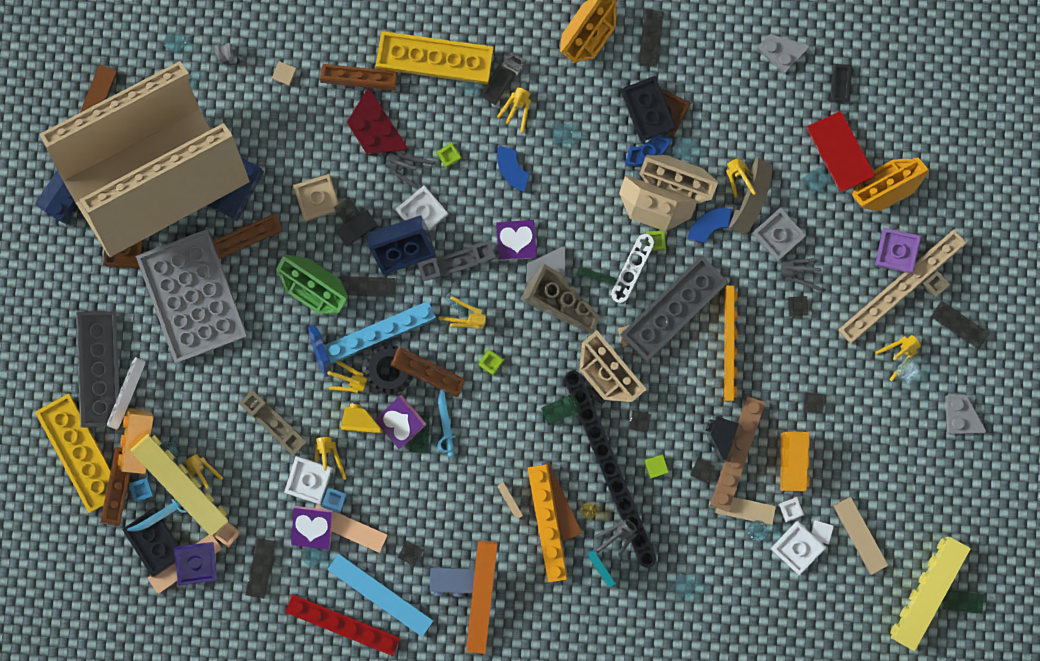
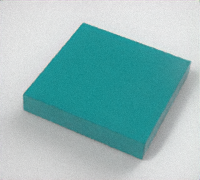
M591 550L588 552L587 556L608 587L615 585L616 583L595 551Z

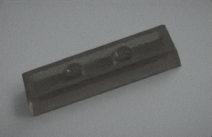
M645 9L638 66L657 68L664 17L663 11Z
M338 276L348 296L395 298V278Z
M943 301L939 302L930 318L976 349L981 347L989 335V332Z
M257 538L246 596L265 599L277 541Z

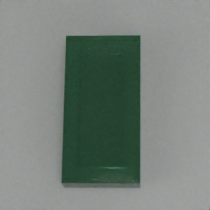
M579 267L576 276L613 287L615 277L583 267Z
M574 393L541 408L548 426L581 412Z
M948 590L942 602V609L982 614L984 594Z

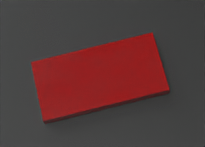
M841 111L806 127L840 193L875 178L876 175Z

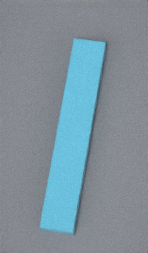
M340 554L336 556L327 569L421 637H423L434 621Z

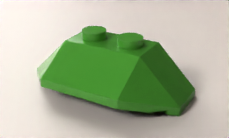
M286 254L282 257L276 272L280 276L281 282L288 294L318 314L339 313L342 310L348 295L340 279L309 258Z

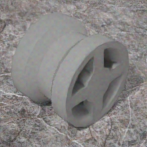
M226 43L224 46L215 45V55L218 64L223 61H234L231 43Z

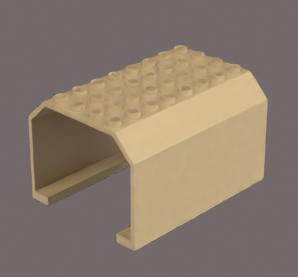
M181 61L39 134L63 182L109 257L116 255L250 182L233 135L223 123L210 129L189 83L190 75Z

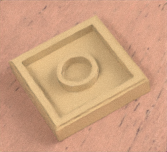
M330 174L293 185L305 222L341 211Z

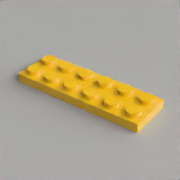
M381 31L375 67L380 70L488 85L494 47Z
M68 393L35 411V414L88 513H92L103 507L111 468L89 427L80 428V410L72 395Z

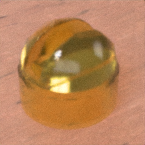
M586 502L580 509L581 514L588 519H593L597 513V507L595 504L592 505V502Z

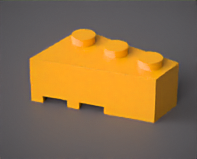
M127 408L126 416L123 419L124 435L121 436L120 447H123L122 454L118 456V466H121L122 472L146 474V467L135 457L130 449L147 434L151 436L153 415L150 410Z
M809 432L780 433V491H806L810 485V478L807 476V469L810 465L808 456L810 446Z

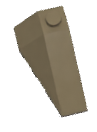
M543 264L528 282L520 300L587 333L593 334L600 316L576 293L574 287H571L565 281V277L561 273Z

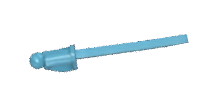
M440 390L438 405L444 438L438 441L437 447L440 452L447 453L452 458L455 456L452 438H456V435L452 436L445 392ZM443 440H445L447 450H444L441 447V442Z
M172 499V504L143 522L128 528L127 531L146 529L176 510L184 514L188 512L181 510L182 505Z

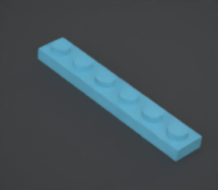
M429 301L328 343L324 345L325 351L330 359V364H334L436 320Z

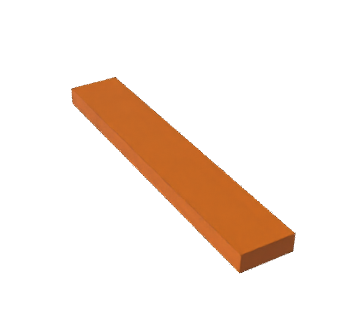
M478 540L466 652L486 653L498 542Z

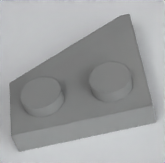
M769 34L757 47V50L785 74L810 46Z
M560 247L527 263V284L543 264L558 271L565 277V247Z
M967 395L945 396L947 434L986 433Z

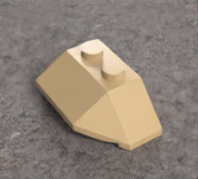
M646 155L639 173L645 182L697 200L696 204L712 200L718 181L703 168L667 155Z
M625 175L619 192L630 219L663 231H668L691 219L697 203L695 199Z
M597 330L582 342L579 371L604 400L632 402L647 390Z

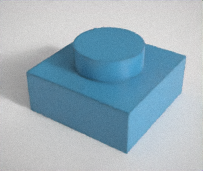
M149 478L129 484L134 502L154 496Z
M328 487L321 507L340 513L346 494Z

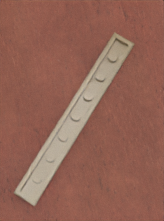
M955 229L952 230L915 263L913 274L904 272L839 328L840 334L851 345L962 249L967 242Z

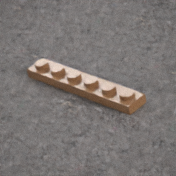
M749 396L746 397L738 420L737 432L728 459L724 461L710 506L729 511L766 402Z

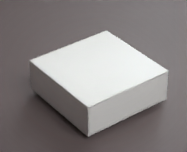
M797 497L778 504L785 522L804 515Z
M814 520L811 533L822 543L829 544L833 525Z

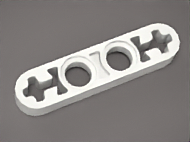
M642 234L638 237L612 290L611 295L615 302L624 303L628 300L654 247V240L650 235ZM649 238L650 246H645L643 250L647 252L646 255L636 251L637 248L640 250L643 244L640 241ZM640 255L642 263L637 266L632 263L633 256ZM626 272H632L634 275V280L630 283L623 280ZM622 282L624 285L630 286L629 290L625 288L623 291L625 297H621L618 300L615 292L621 291L622 286H619V283Z
M137 357L133 360L109 417L108 427L116 430L119 428L145 366L144 360Z

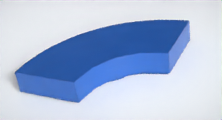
M659 135L651 138L645 145L638 147L630 146L625 166L640 167L643 165L646 155H663L668 149L671 139Z
M499 145L497 161L502 176L509 185L524 193L530 174L523 171L518 165L516 159L517 150Z
M720 208L703 214L693 224L687 240L706 243L708 236L713 231L720 228H728L731 209Z
M310 325L308 330L317 362L324 377H328L330 375L327 372L331 371V365L325 351L322 335L316 325Z

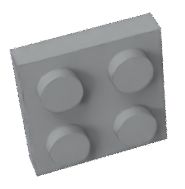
M781 207L752 232V235L776 261H779L806 236Z

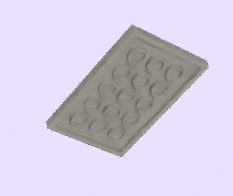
M208 229L136 256L175 364L248 337Z

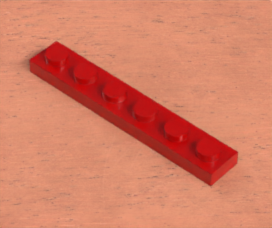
M292 594L285 611L289 615L391 656L394 655L401 638Z

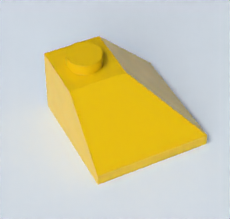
M350 404V407L344 408L341 430L383 434L381 427L366 409L361 408V405Z

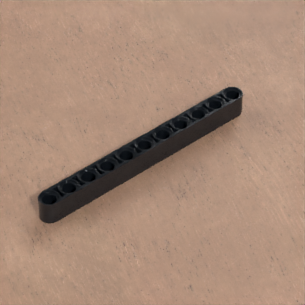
M575 370L569 371L564 378L568 393L620 519L626 520L634 517L637 520L635 534L636 536L642 535L645 542L642 546H636L634 543L635 538H633L630 543L639 564L645 568H650L656 563V555L582 376ZM569 375H576L578 383L575 385L570 384L567 380ZM578 392L584 393L586 396L585 401L577 402L575 394ZM590 410L593 413V418L585 420L582 417L583 411ZM592 428L600 430L598 438L590 436L589 432ZM603 445L607 448L608 453L606 456L598 455L597 448ZM611 463L615 466L613 474L605 472L604 467L606 464ZM613 482H621L622 490L620 492L613 491ZM622 499H627L630 503V507L627 510H622L619 507ZM646 553L652 556V561L649 564L642 562V556Z

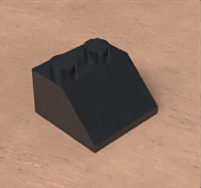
M716 416L708 420L705 431L708 432L707 438L718 460L723 462L728 459L739 423Z

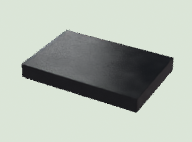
M656 76L620 89L640 143L676 129Z
M155 507L122 529L153 578L176 563L174 547L180 545L163 519L143 530L127 531V529L156 514L158 510Z

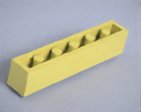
M147 434L130 449L131 452L198 524L212 536L228 522L226 517L228 513L221 505L217 508L213 503L215 499L208 492L203 493L200 489L202 485L195 478L190 479L187 473L189 471L181 463L177 465L174 462L176 457L168 449L164 451L160 447L162 442L155 435L151 437Z
M951 537L942 538L938 543V552L930 558L927 572L922 573L918 581L920 584L917 590L914 589L910 594L909 599L911 601L909 605L902 609L899 623H895L890 633L892 636L890 638L912 651L916 650L971 549Z

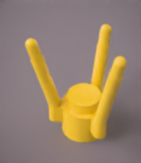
M517 88L497 115L500 118L513 102L514 106L506 121L508 125L517 107L525 105L521 133L524 132L528 109L531 103L529 99L530 92Z
M741 158L727 164L729 170L726 172L730 179L734 198H738L733 175L735 177L742 176L751 193L755 195L756 192L745 175V172L748 175L750 174L746 163L742 162Z
M453 296L450 297L451 300L474 313L469 314L468 320L438 317L439 320L456 322L451 323V327L483 329L486 315L482 314V309L475 308Z
M911 335L908 338L904 336L899 341L875 352L878 355L902 344L900 346L902 350L893 359L897 360L903 354L908 355L892 375L890 381H893L911 358L918 353L917 349L921 347V344L915 336Z
M341 361L336 362V364L355 374L351 378L331 371L327 372L330 376L350 382L349 386H351H330V390L349 391L357 394L358 391H364L367 377L363 376L364 373L356 371Z
M331 437L317 438L314 445V461L318 462L319 453L322 454L323 470L326 471V454L331 453L332 449L342 478L346 480L345 471L336 449V442H332Z
M198 454L191 456L184 462L187 466L186 469L189 471L190 478H195L194 474H197L207 490L210 487L201 473L204 469L203 465L218 479H223L207 463L205 458H200Z

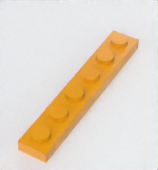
M734 286L725 287L724 402H733L734 398H737V386H734V378L737 379V367H734V359H737V348H734V340H737L738 332L737 329H734V321H737L738 311L734 310V302L738 300V291H734Z
M548 464L528 467L548 582L567 580L568 573Z

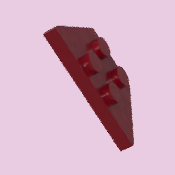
M370 88L366 89L347 121L348 126L366 154L373 155L409 150Z

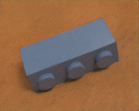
M431 567L430 592H434V596H445L446 592H451L453 596L465 597V593H472L475 569Z

